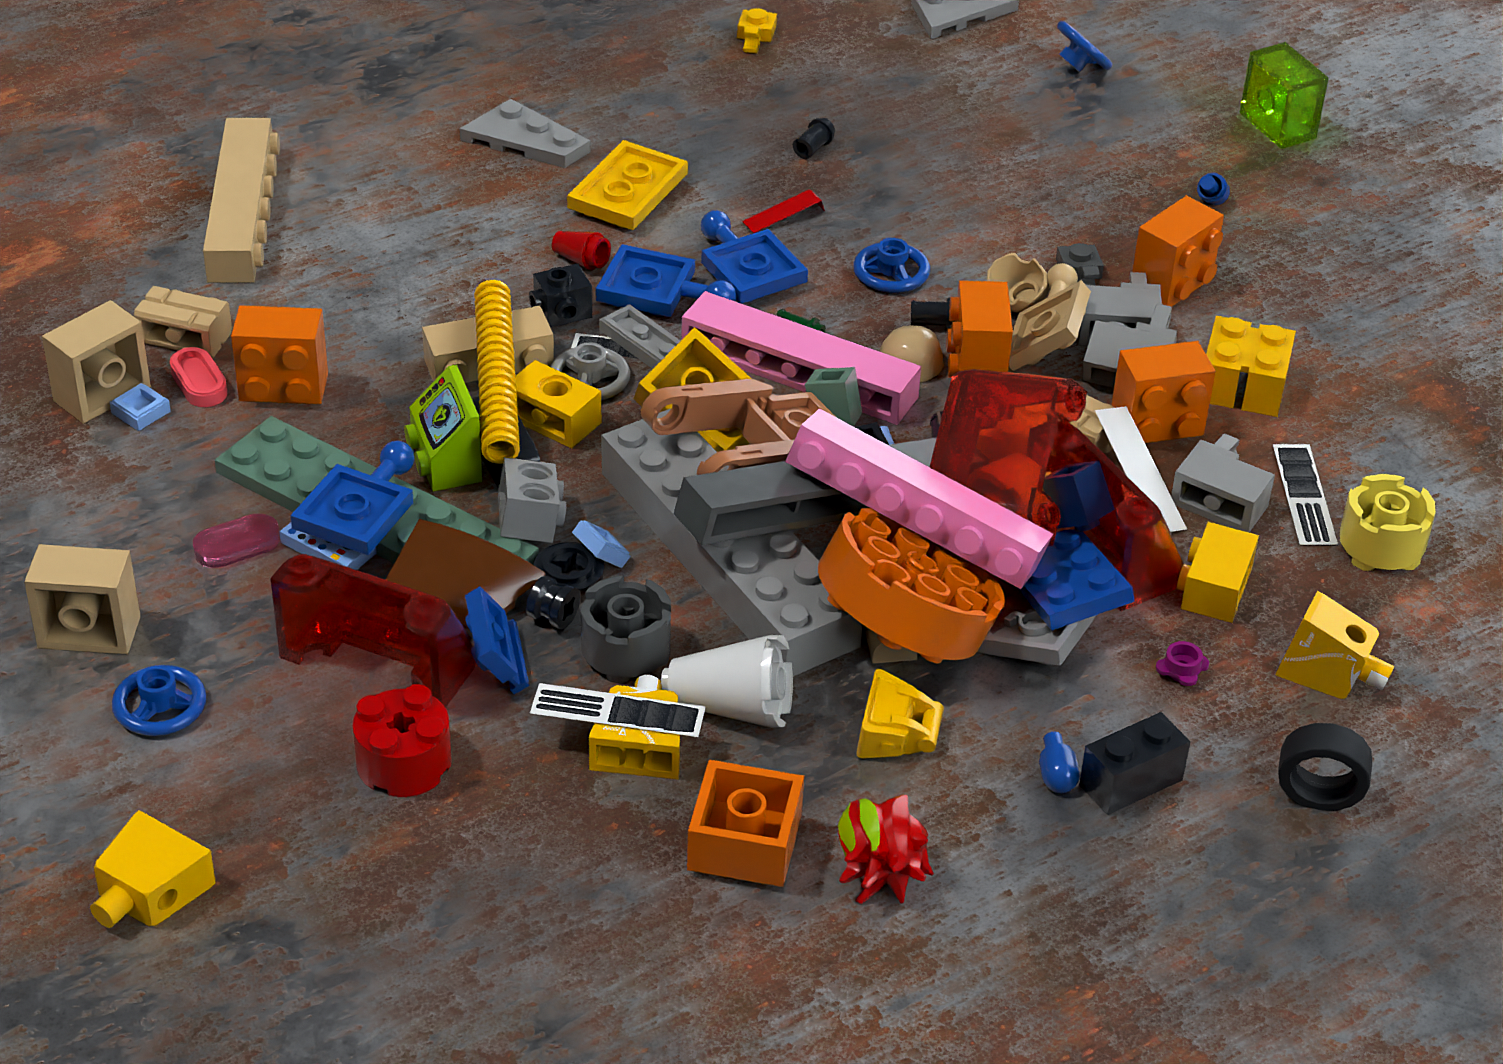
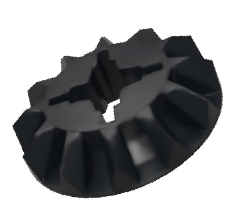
M562 542L551 545L542 550L534 561V566L544 571L546 576L556 579L558 585L562 587L571 585L579 590L587 591L588 588L603 580L604 561L597 558L581 543ZM575 564L576 571H571L569 575L562 574V572H567Z

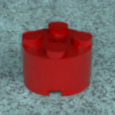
M420 684L410 685L406 689H392L361 698L356 705L357 712L353 719L356 767L362 782L373 790L374 785L387 789L388 795L394 797L416 796L435 788L440 783V776L446 769L449 771L452 761L449 715L445 706L436 697L432 696L431 690L428 687Z

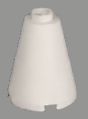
M771 634L674 658L671 660L669 668H664L662 671V690L675 692L678 695V703L706 706V713L770 728L784 727L786 722L780 718V715L790 714L793 694L792 662H783L781 650H790L788 642L784 635Z

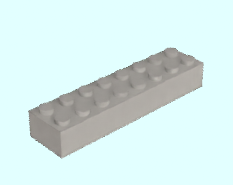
M671 409L660 412L657 418H662ZM642 419L601 435L602 474L749 640L771 634L784 635L790 650H781L783 662H792L793 676L861 647L863 624L849 613L837 609L828 601L829 593L823 586L818 574L819 560L791 530L701 545L673 514L683 477L697 475V469L701 461L705 462L709 457L717 453L698 432L658 435ZM729 465L725 466L720 471L728 470Z

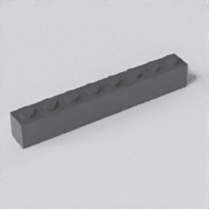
M963 433L889 445L961 485L977 471L992 464V461ZM783 461L683 477L673 514L701 545L842 521L846 513L850 512L854 516H858L862 508L870 507Z

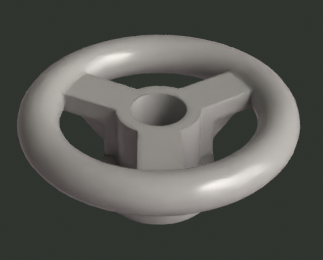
M597 343L580 344L576 348L560 354L551 364L552 368L560 372L567 366L578 373L579 381L590 386L601 378L618 375L617 379L610 385L598 388L601 390V400L611 398L620 393L627 386L630 379V368L627 361L617 352L604 348Z

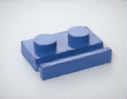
M479 586L465 595L468 615L465 617L474 641V647L471 648L472 656L483 671L489 670L502 683L509 680L510 690L513 694H516L530 686L517 622L514 619L507 621L506 611Z

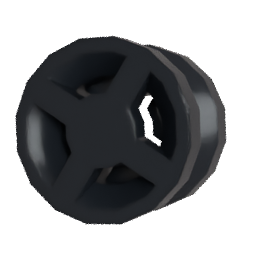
M544 575L536 581L531 589L527 600L526 612L529 617L537 620L546 618L551 626L563 630L568 627L577 613L581 599L580 591L571 585L559 586L556 579Z

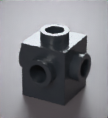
M579 264L554 267L550 270L533 274L534 290L529 292L531 307L541 306L550 328L593 318L592 285Z

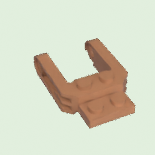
M755 379L664 387L652 392L645 399L641 407L642 419L658 435L732 427L740 429L742 436L750 445L736 446L733 450H724L713 454L705 462L701 461L697 469V475L719 472L728 465V470L786 461L801 424L818 409L834 417L836 416L812 392L775 395L772 394L773 387ZM673 404L671 410L665 416L657 418L662 408Z

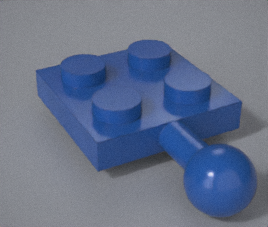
M713 210L703 216L701 220L703 235L709 240L720 241L722 244L701 250V263L717 280L727 281L734 287L738 303L743 304L807 282L808 269L769 229L738 238L731 231L730 219L724 212Z
M621 244L596 287V301L612 304L616 307H625L630 304L640 311L671 317L682 296L698 299L706 291L736 301V291L729 282L723 280L714 281L710 285L690 282L695 273V259Z
M403 441L389 442L380 453L381 464L371 475L336 464L290 515L292 529L369 555L413 504L412 489L389 482L393 475L404 474L412 468L415 459L412 448Z

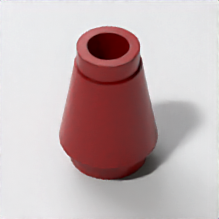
M558 231L552 239V250L588 270L602 268L607 264L611 255V244L600 232Z

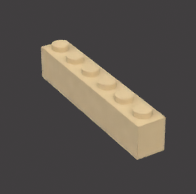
M226 118L203 248L207 283L255 282L257 267H263V244L267 242L266 221L270 220L269 198H273V177H276L277 172L276 155H279L280 152L279 133H272L271 118Z

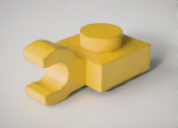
M759 8L743 9L737 25V38L745 39L743 52L757 53L760 41L771 42L777 26V13H769Z

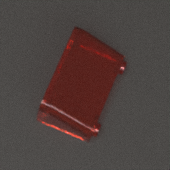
M984 369L958 371L953 375L950 382L930 468L1053 533L1048 546H1053L1057 527L1060 523V511L1050 496L1042 491L1058 419L1065 423L1077 421L1085 409L1088 391L1071 378Z
M1055 421L1030 430L1027 458L1036 463L1044 472L1053 473L1068 464L1100 461L1115 510L1100 518L1101 524L1090 531L1121 561V563L1115 565V568L1133 587L1135 602L1118 607V609L1124 611L1176 589L1184 560L1158 506L1078 428L1069 422Z
M306 554L289 558L270 578L280 659L300 665L304 660L305 653L323 649V655L332 657L339 646L344 643L414 667L411 671L412 685L420 684L428 687L431 690L432 696L436 697L445 708L475 668L476 662L471 652V648L474 647L473 640L450 606L439 597Z

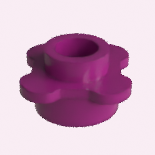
M1178 641L1169 645L1165 658L1156 662V671L1159 674L1168 675L1172 680L1184 686L1195 685L1200 672L1206 671L1209 668V660L1203 656L1201 649L1195 644L1186 641Z

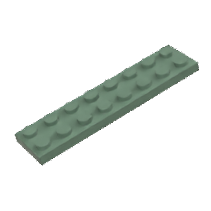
M273 416L267 418L214 460L216 473L292 512L297 509L336 464L371 475L376 467ZM392 476L389 482L412 489L413 504L376 546V555L395 563L419 519H423L487 540L534 565L535 558L539 554L538 547L522 539L501 537L500 528L395 476Z

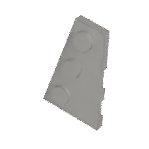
M911 0V5L930 39L941 36V30L952 27L955 31L964 29L967 26V21L973 19L988 21L1018 11L1019 0Z
M512 99L503 102L501 105L459 128L460 141L471 144L475 139L490 142V149L502 152L506 147L524 151L525 158L563 168L570 166L590 153V140Z
M1033 607L1024 613L1015 610L1004 618L1005 626L994 634L993 632H988L978 649V653L1034 661L1044 665L1053 664L1061 666L1097 615L1051 630Z

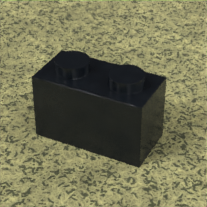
M1159 712L1086 745L1079 785L1109 815L1182 781L1191 741L1162 712Z

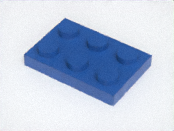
M1075 529L1057 532L1051 538L1035 572L1022 589L1016 587L1051 630L1135 602L1131 584L1084 532H1076Z

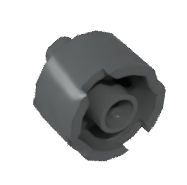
M617 575L600 580L587 589L585 593L586 599L580 610L581 652L589 665L597 671L604 673L610 682L623 684L630 681L632 677L651 673L658 667L668 663L671 640V600L662 587L649 579H646V585L636 582H624V575Z

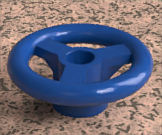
M1065 21L1058 22L1057 29L1071 41L1068 47L1065 46L1059 55L1079 72L1087 64H1098L1105 70L1112 68V62Z
M886 238L879 243L864 248L857 254L853 263L854 272L863 284L872 289L888 293H901L916 289L928 279L930 274V263L926 256L899 238ZM909 258L915 261L919 267V271L914 277L909 276L905 270V262ZM870 273H883L884 275L892 276L896 281L882 280L872 276Z
M171 665L150 666L132 673L119 684L113 694L112 711L117 721L134 733L147 736L167 735L186 728L200 716L206 704V690L202 681L195 674L184 668ZM176 681L185 684L192 694H185L177 689ZM138 687L141 703L130 714L126 707V700L129 694ZM170 708L186 709L182 714L169 720L147 721L155 713L164 712Z

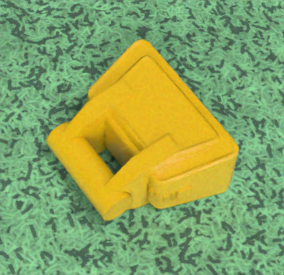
M876 669L861 725L856 751L857 757H895L921 751L926 753L933 752L936 748L944 706L940 702L933 701L909 683L883 669Z

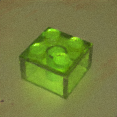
M1286 42L1251 51L1239 113L1281 149L1317 139L1329 77Z

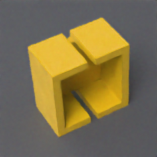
M1216 316L1206 352L1216 371L1210 404L1233 408L1240 372L1248 373L1241 410L1278 417L1296 331L1284 329L1277 325L1260 324L1259 328L1251 327L1252 322L1243 321L1236 317Z

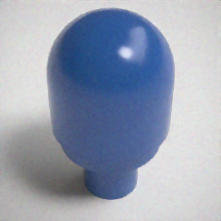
M1209 173L1199 180L1197 192L1205 203L1217 206L1223 204L1228 199L1230 187L1221 175Z
M1049 732L1043 737L1045 748L1040 753L1039 759L1042 779L1046 787L1051 791L1067 793L1076 787L1080 779L1077 757L1072 748L1063 743L1062 735L1059 732Z

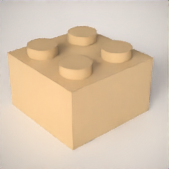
M111 300L42 335L53 401L83 424L110 410V401L140 383L145 384L149 388L151 387L142 323Z
M38 544L24 581L37 648L128 655L141 617L130 550Z

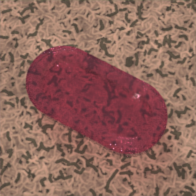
M251 514L204 529L193 539L194 557L202 566L219 568L273 550L280 541L278 523L269 515Z

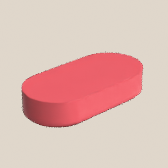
M187 347L178 350L171 356V375L189 403L197 407H212L226 399L228 394L226 378L206 350L197 347Z

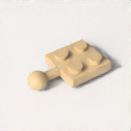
M1060 263L1051 267L1047 273L1050 289L1048 298L1018 314L1013 329L1009 367L1012 371L1027 364L1034 365L1042 360L1046 354L1058 348L1066 349L1077 340L1091 291L1082 280L1078 281L1077 273L1070 265Z

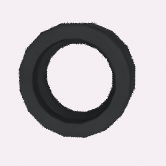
M1312 723L1298 727L1286 737L1281 747L1278 776L1279 784L1289 798L1308 808L1338 811L1354 806L1364 799L1371 782L1372 752L1362 736L1350 728L1334 723ZM1311 758H1330L1342 762L1351 768L1352 771L1339 776H1320L1307 771L1299 763Z

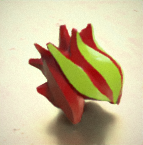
M899 795L881 804H876L866 798H860L852 801L846 807L839 819L838 836L847 867L842 873L839 882L843 884L859 877L863 879L861 887L864 889L856 898V902L860 905L877 893L887 882L899 902L904 904L909 877L925 881V874L931 876L934 874L928 861V832L918 819L909 814L908 795Z

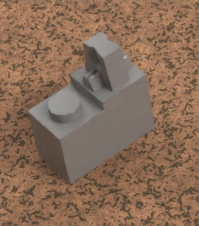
M1130 272V283L1121 282L1120 287L1086 285L1091 293L1086 306V313L1083 316L1079 329V345L1088 346L1095 320L1102 322L1117 321L1134 329L1137 322L1150 324L1156 303L1162 304L1160 285L1147 284L1146 273Z
M1156 303L1150 324L1137 322L1135 329L1117 321L1102 322L1095 320L1083 360V381L1114 388L1120 350L1175 344L1177 330L1169 329L1172 307Z
M1223 434L1215 444L1201 439L1175 472L1171 495L1175 505L1227 527L1250 532L1269 506L1275 474L1238 460L1239 454H1237L1236 447L1239 445V439Z

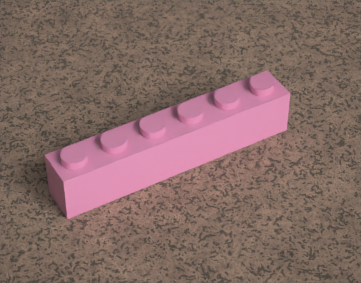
M705 291L682 316L681 340L695 327L742 370L806 392L805 383L815 369L855 367L862 413L895 425L900 423L919 398L921 366Z
M818 409L801 424L785 461L1020 589L1035 572L1053 536V533L821 409Z

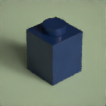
M1099 460L1068 464L1040 479L1056 529L1074 527L1076 532L1091 530L1101 524L1100 518L1115 510Z

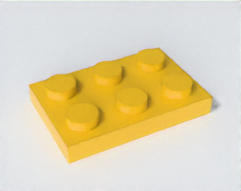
M623 140L567 195V208L589 217H595L616 224L622 228L634 230L688 174V161Z

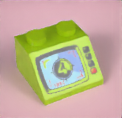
M451 365L409 407L410 424L404 426L407 444L412 450L416 449L415 462L420 477L427 476L433 492L482 482L479 414L458 366Z

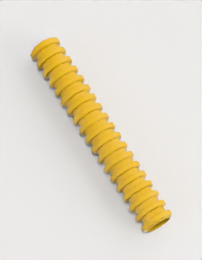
M487 280L480 283L474 292L481 450L485 459L492 463L502 464L504 463V457L515 459L520 452L510 289L505 283L498 280Z

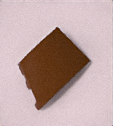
M419 519L385 579L383 587L387 597L427 605L433 629L473 637L465 620V617L468 615L466 594L480 586L507 613L515 607L516 599L533 587L536 581L545 575V572L512 552L487 540L455 528Z

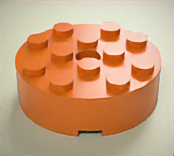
M862 508L858 516H854L850 512L845 514L818 563L819 578L829 593L828 601L834 607L849 613L857 621L877 633L878 640L885 646L895 650H900L904 647L919 653L924 659L932 663H941L943 659L963 660L972 657L980 648L1005 604L1003 590L992 573L872 508Z

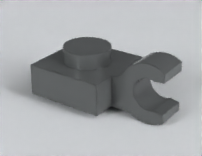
M1076 243L1071 246L1057 247V263L1070 265L1076 271L1078 281L1082 280L1085 285L1096 286L1095 279L1102 278L1104 265L1095 244Z

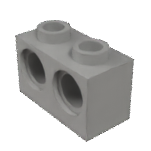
M504 457L498 491L501 537L553 543L555 528L563 527L566 515V501H562L564 481L557 480L556 464Z

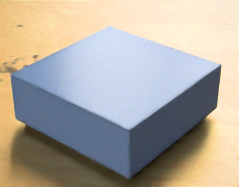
M143 383L110 401L111 413L137 431L142 430L171 412L169 400Z
M581 520L572 531L597 558L623 568L631 557L629 555L630 552L608 530L588 521Z

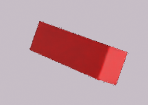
M808 189L742 222L753 233H756L814 204H817L824 212L825 209L822 200L811 189Z

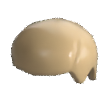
M1009 253L995 260L987 270V281L1008 282L1011 312L1020 313L1044 300L1049 293L1047 272L1039 265L1035 258L1031 261H1024L1016 253Z
M911 325L897 328L886 337L880 347V352L921 366L920 382H926L939 375L944 367L943 354L936 334L922 326Z

